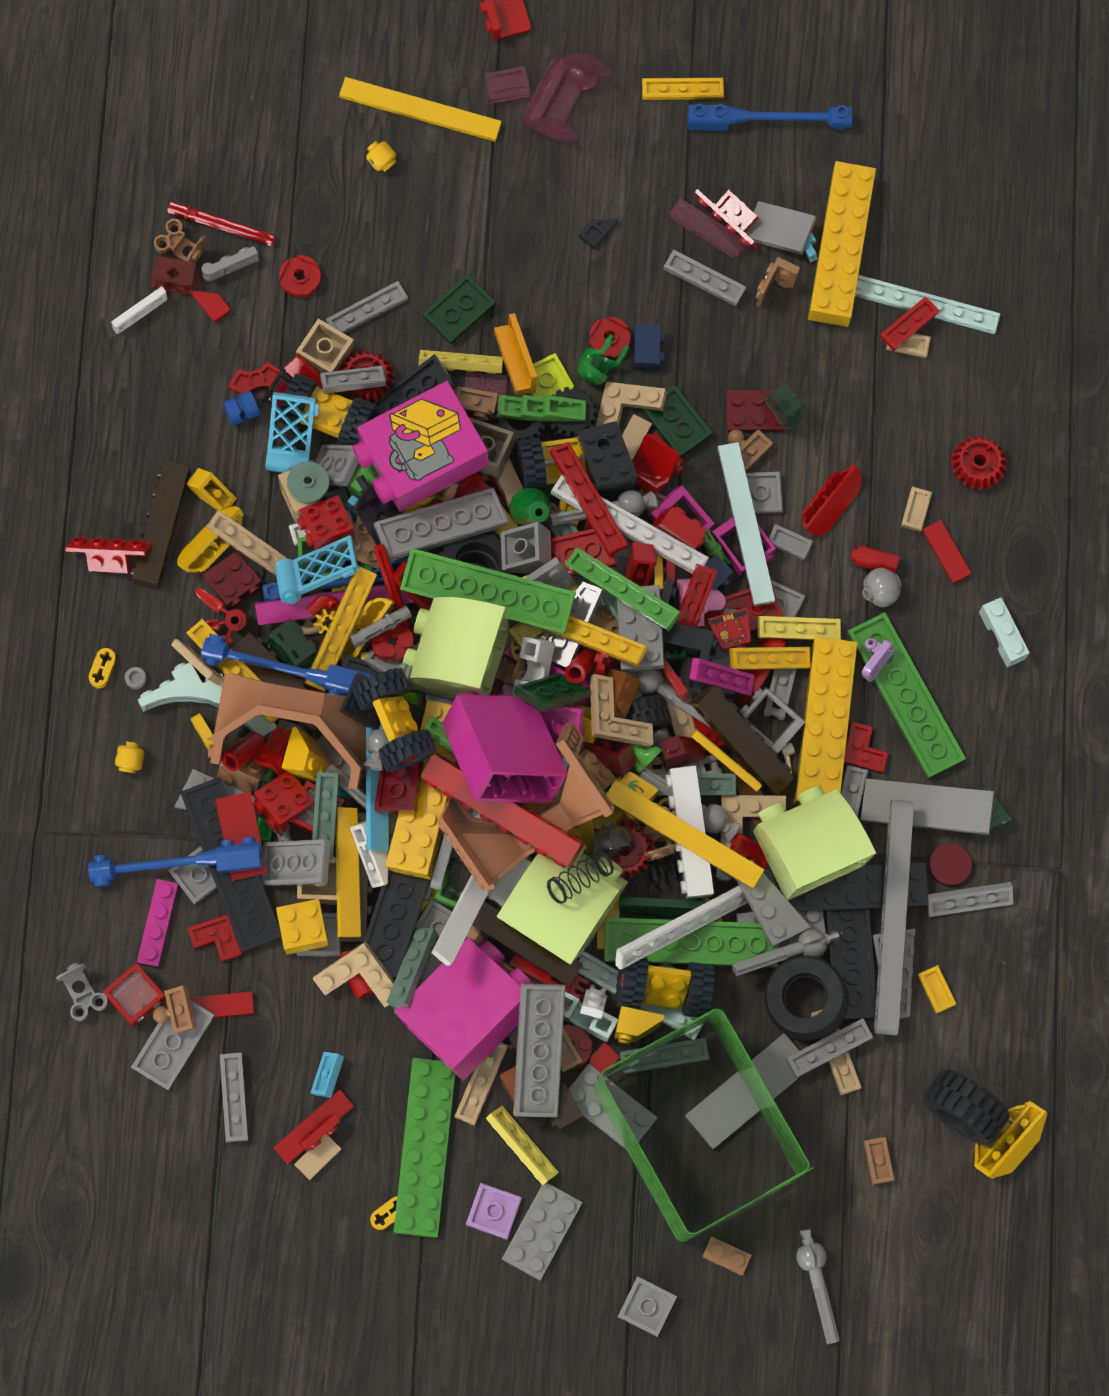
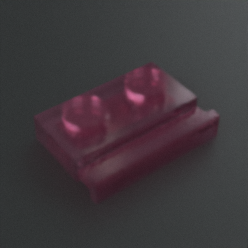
M525 66L485 73L490 103L530 96Z
M466 372L465 388L497 393L499 396L506 395L508 375Z

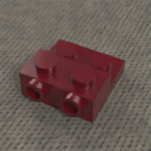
M237 551L202 574L205 581L221 602L224 603L227 610L231 607L239 606L243 602V598L256 594L262 586L259 577Z

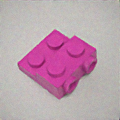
M566 705L549 712L540 711L556 748H558L556 743L562 728L569 721L573 722L584 741L585 729L582 728L584 708Z

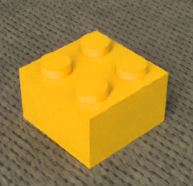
M319 899L276 908L283 946L287 955L329 946Z

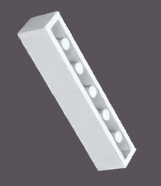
M696 766L670 769L669 775L665 776L666 786L671 788L672 796L668 797L670 809H674L676 817L705 834ZM675 843V850L680 852L681 859L677 860L678 871L683 874V881H680L681 893L686 895V899L712 896L714 890L710 863Z

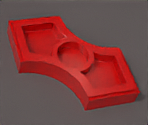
M268 362L255 371L238 369L229 383L228 389L237 394L248 390L252 393L258 389H269L280 369Z

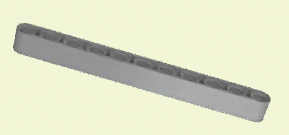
M891 799L889 806L874 1023L875 1034L897 1036L899 1030L914 810L913 801Z

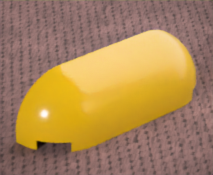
M233 506L221 511L242 526L243 512L239 507ZM205 526L182 550L177 559V564L186 572H203L230 544Z
M375 598L369 601L361 610L350 635L384 618L385 614H390L395 602L388 598ZM349 637L340 656L342 667L346 655L360 659V653L366 651L371 640L355 648Z

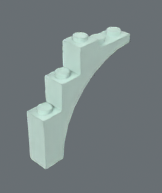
M184 662L177 665L174 671H172L173 681H164L159 685L160 688L154 691L148 690L141 694V698L138 699L143 712L158 705L172 702L192 701L219 708L223 682L219 686L206 678L205 682L202 683L190 662L185 664ZM257 715L244 723L251 732L254 731L261 734L264 741L270 737L276 728L275 723L270 724L263 715Z

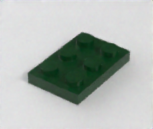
M466 274L424 311L422 317L451 345L494 307L496 302Z
M676 385L667 390L663 411L642 409L644 415L671 448L679 452L680 457L713 435V432Z
M557 673L515 686L514 695L521 698L522 701L533 705L541 712H549L550 710L588 699L591 690L579 683H571L566 679L565 675Z

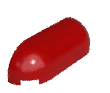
M849 465L848 469L841 472L835 471L806 506L801 515L803 517L802 526L810 534L821 536L827 533L857 496L862 482L861 472L857 466Z
M761 638L755 648L785 647L789 639ZM772 669L742 670L743 672L753 674L754 682L751 696L735 693L741 705L747 704L750 706L754 701L752 696L762 687Z

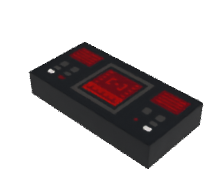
M282 366L262 398V401L271 408L273 393H285L292 379V376L284 369V366ZM277 399L278 407L281 406L282 400Z

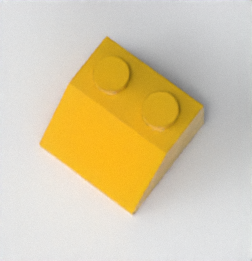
M293 727L282 768L303 781L316 782L317 772H324L330 763L318 741L299 728Z
M621 1006L614 1039H618V1043L631 1045V1042L636 1043L661 1027L664 1015Z

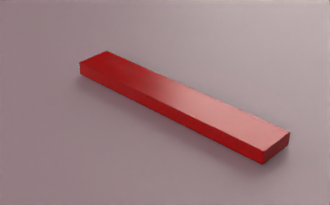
M567 442L550 449V455L608 556L626 549L628 543L570 443Z

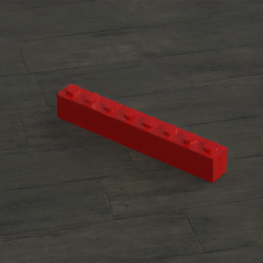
M439 753L432 755L420 776L425 779L424 783L434 789L436 787L444 791L443 795L452 800L455 798L462 802L461 806L470 811H473V809L481 813L480 817L482 819L499 824L498 828L508 834L512 832L517 835L516 839L525 845L530 843L536 847L535 851L543 856L548 854L554 858L553 862L563 868L565 866H573L585 845V842L521 803L474 801L460 766Z

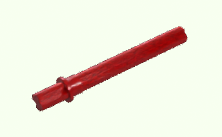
M171 201L167 210L170 214L183 217L185 221L189 219L268 246H273L276 239L274 234L192 208V205L185 206Z
M384 544L374 546V552L389 597L395 602L393 605L395 612L405 605L399 587L390 579L394 572ZM410 619L402 622V625H405L412 632L414 638L413 645H416L417 642L413 633L414 624L410 622Z

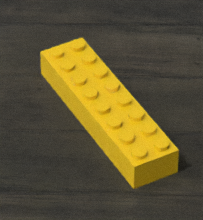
M835 161L808 320L844 327L849 326L876 168Z
M816 636L814 638L794 806L801 805L797 797L799 794L818 785H821L824 794L835 789L839 793L841 792L857 642Z
M428 700L420 730L424 729L431 717L443 722L451 705ZM434 741L437 749L435 754L439 753L459 765L453 752H450ZM432 755L429 758L424 759L422 773L425 767L427 766L429 760L431 759ZM421 777L417 813H399L386 867L392 872L432 880L443 837V831L439 827L438 822L440 821L438 819L449 798L443 795L444 791L438 787L434 789L425 784V779Z

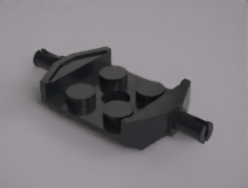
M362 474L356 480L363 490L353 508L375 544L379 545L381 542L374 528V522L378 521L377 515L382 514L387 519L403 513L402 511L399 512L393 500L383 504L374 487L369 486V483Z

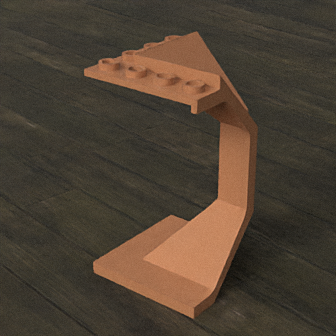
M225 673L214 735L206 739L214 741L209 746L208 757L211 758L210 763L220 764L222 754L227 751L230 732L257 715L311 723L322 732L349 764L351 775L348 788L357 790L364 784L366 767L363 766L366 762V726L340 712L346 696L267 683L244 677L241 674Z
M572 721L564 724L556 743L568 762V774L562 783L559 794L554 797L552 802L545 803L534 810V812L565 831L600 815H604L606 818L613 813L615 808L579 756L583 737ZM449 798L438 819L440 821L438 822L439 827L443 833H448L447 839L481 889H486L489 892L495 888L498 880L525 857L535 852L536 847L530 843L525 845L516 839L517 835L512 832L509 834L503 832L498 828L499 824L494 821L487 822L484 819L471 816L468 810L461 806L462 802L460 800Z

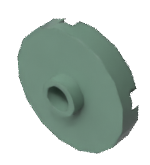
M312 461L302 462L290 470L287 477V488L296 501L304 504L315 503L327 494L329 476L320 464ZM306 479L312 480L310 484L304 483Z

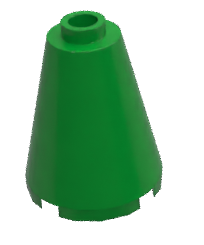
M525 488L519 490L512 497L509 504L510 516L519 527L534 522L544 525L549 519L551 504L547 495L541 490Z

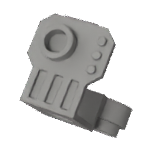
M77 962L67 968L68 971L58 975L56 978L58 982L63 981L75 1003L70 1010L72 1018L75 1021L81 1022L88 1017V1008L92 1007L95 1011L105 1010L108 1006V999L103 993H94L83 972V969L86 968L84 963L79 964ZM82 981L85 984V990L82 993L74 992L72 989L74 982ZM98 999L103 1000L102 1006H96L95 1003ZM79 1009L84 1011L81 1017L76 1016V1012Z

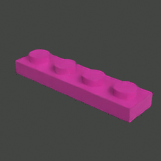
M693 658L689 679L711 686H718L721 689L744 696H751L754 675L700 658Z
M160 879L156 880L137 964L159 968L178 890V883Z

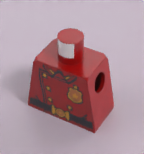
M747 608L708 618L710 629L715 632L714 637L718 639L717 643L722 652L730 651V648H743L751 644Z

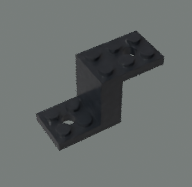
M617 421L577 431L576 437L590 471L589 478L599 495L609 502L617 501L618 496L622 492L634 490L637 473ZM603 442L606 443L609 446V448L606 450H602L597 445Z
M666 578L661 600L671 606V604L676 602L677 587H674V580ZM675 623L669 631L663 628L664 651L669 650L672 653L673 650H677V654H680L681 650H685L686 656L713 662V659H710L711 655L715 656L718 639L714 638V631ZM694 681L692 699L707 684Z

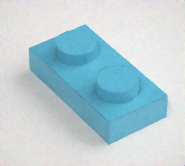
M330 1052L323 1053L311 1094L331 1098L344 1056Z

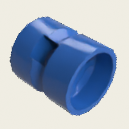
M250 390L239 394L238 399L232 397L222 402L233 427L243 423L245 418L252 419L260 415Z

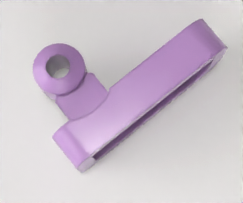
M869 638L865 642L866 649L874 653L862 670L863 678L870 682L874 680L895 651L894 645L887 640H884L883 644L876 642L874 638Z

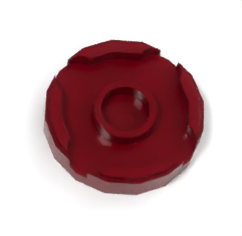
M952 843L943 844L936 848L930 857L929 870L935 881L942 885L956 886L964 882L971 873V857L966 849L960 845Z

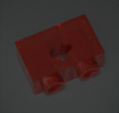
M155 256L150 278L151 285L155 289H159L162 286L165 291L167 289L175 290L179 294L191 293L194 289L197 266L193 262Z

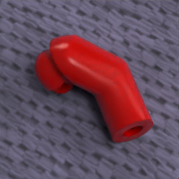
M320 595L306 609L314 616L320 609L336 610L339 603L333 596Z

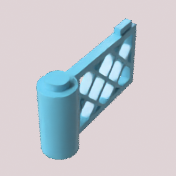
M273 393L268 451L265 464L266 471L284 473L299 463L314 462L310 460L313 419L314 416H318L319 403L315 402L316 398ZM277 399L286 400L290 406L282 411L277 405ZM300 403L310 404V410L303 414L297 405ZM292 409L299 415V418L293 422L285 415ZM280 417L288 424L282 430L275 424V421ZM301 420L308 426V429L303 433L295 426ZM290 428L297 434V437L291 441L283 434ZM280 436L286 445L275 447L273 446V440ZM301 439L306 445V451L297 450L293 444Z
M349 535L294 560L281 559L277 561L275 573L281 601L286 604H294L306 592L341 577L345 579L354 575L355 571L359 570L353 538ZM348 544L344 553L339 552L341 547ZM328 553L329 556L327 557V559L325 561H321L320 558L322 557V555ZM335 556L341 557L336 565L330 564ZM346 560L351 561L352 565L342 568ZM310 562L306 570L301 569V564ZM316 564L321 565L317 573L312 572ZM327 568L333 569L329 575L322 576ZM308 576L313 577L310 583L304 585Z

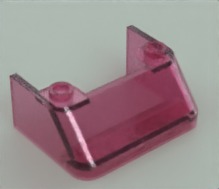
M592 53L555 57L550 62L522 116V123L528 128L556 141L578 140L579 136L571 130V126L565 121L580 92L592 89L596 84L598 76L611 75L612 71Z

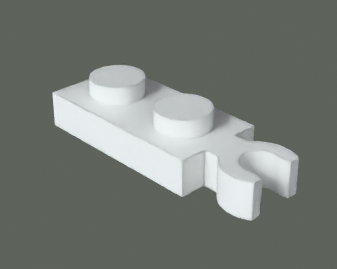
M591 985L590 989L586 990L580 1013L601 1019L607 999L606 989L597 990L594 988V985Z

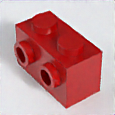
M632 543L623 575L640 587L648 586V583L652 580L653 568L657 564V554L654 553V545Z

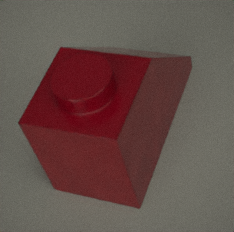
M677 735L658 742V746L662 749L658 755L666 772L672 768H679L706 759L701 744L694 738Z
M596 738L593 743L588 742L585 745V749L587 748L614 774L624 776L636 764L630 743Z

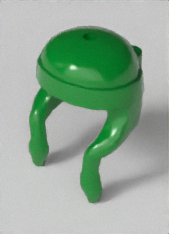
M612 334L607 337L601 350L591 347L587 348L578 361L577 372L579 376L590 384L602 385L609 378L607 375L608 371L621 364L623 358L628 353L629 346L626 345L620 351L616 361L600 356L605 354L611 346Z

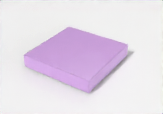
M480 1183L466 1226L507 1240L522 1197Z

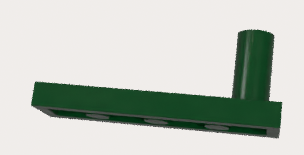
M619 896V911L624 914L680 917L705 904L706 901H702V897L689 900Z

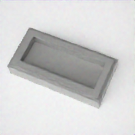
M777 524L774 525L769 536V540L776 549L802 561H805L813 544L812 540Z

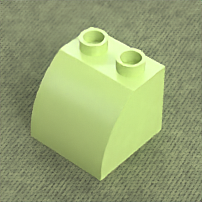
M437 597L433 598L430 611L421 608L414 626V633L422 635L418 649L408 648L403 659V663L412 666L409 677L411 688L453 701L457 694L472 692L476 695H490L509 635L508 630L510 627L505 607L472 599Z
M818 785L797 796L801 804L800 806L785 811L782 803H778L758 813L762 823L758 824L753 832L781 892L787 900L863 867L876 854L863 826L837 789L824 794L821 785Z
M585 845L573 866H577L580 860H586L587 855L583 853L586 849ZM538 853L508 897L497 917L571 964L590 945L628 881L620 877L623 870L615 862L612 861L614 866L613 874L604 877L597 870L594 859L589 857L587 862L592 864L597 870L600 877L599 882L596 883L589 877L585 862L579 863L578 867L587 874L591 886L590 888L584 887L577 876L576 868H571L569 873L579 881L582 891L580 894L576 893L569 884L567 873L561 874L560 878L568 884L573 897L572 899L567 898L566 903L559 904L548 893L547 881L552 877H558L562 871L567 872L569 867L565 866L563 868L553 862V857L548 854L543 856ZM600 857V859L607 866L608 872L610 873V866L607 859L605 857ZM598 861L603 870L606 871L604 865ZM587 864L590 875L597 881L596 872ZM578 869L582 882L589 886L586 876ZM569 875L571 884L579 892L578 883ZM560 880V883L563 885L564 889L566 890L567 896H568V897H571V894H570L569 889H568L567 886ZM551 881L552 892L557 899L563 901L562 891L555 882Z

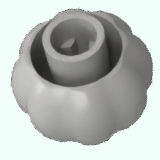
M876 568L864 579L862 593L864 598L872 604L884 608L892 605L899 598L901 580L892 571L885 568Z

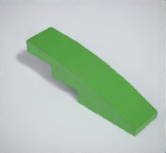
M500 395L498 397V417L530 421L584 422L586 417V401L546 395L544 398L523 395L522 397Z

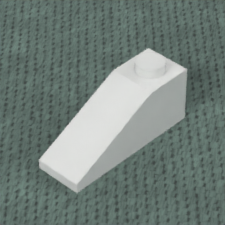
M366 820L350 827L372 888L388 884V868L386 867L388 851L366 850Z

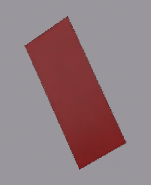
M251 792L215 799L224 840H234V844H241L243 838L255 837V842L260 841L261 843ZM264 854V868L231 872L232 881L268 874Z

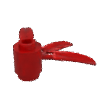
M196 588L195 594L201 601L215 612L219 613L222 611L226 614L225 621L219 622L218 619L206 621V623L213 631L220 630L222 625H226L229 628L227 636L222 635V637L226 638L230 648L232 632L244 629L249 623L247 612L243 609L228 611L223 608L224 603L201 588ZM234 616H236V617L239 618V623H238V624H235V623H234V621H233V617H234Z

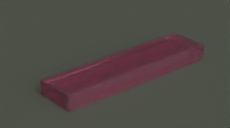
M679 198L668 214L670 218L736 260L746 247L740 240L741 236L733 234L727 227Z

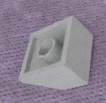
M534 522L501 532L502 571L531 574L551 560L550 531L539 522Z

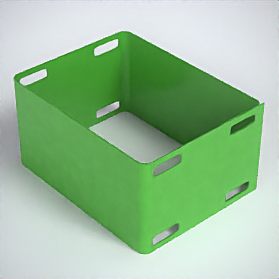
M713 1009L611 1065L602 1072L594 1084L596 1096L675 1238L680 1242L692 1239L797 1180L812 1169L808 1170L809 1162L728 1018L720 1009ZM708 1023L712 1025L792 1166L795 1176L702 1230L691 1233L684 1226L603 1079L698 1026Z

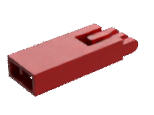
M516 954L509 964L513 969L518 968L527 977L540 984H559L551 980L552 977ZM578 972L570 986H565V992L575 996L581 1002L583 998L576 994V992L578 991L585 995L586 989L581 987L580 984L589 987L591 982L579 976Z

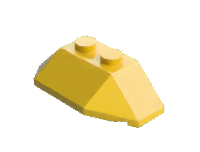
M1029 1101L1024 1105L1008 1109L1009 1120L993 1144L985 1146L977 1142L975 1143L974 1166L976 1169L991 1179L1010 1174L1040 1141L1047 1112L1033 1102Z

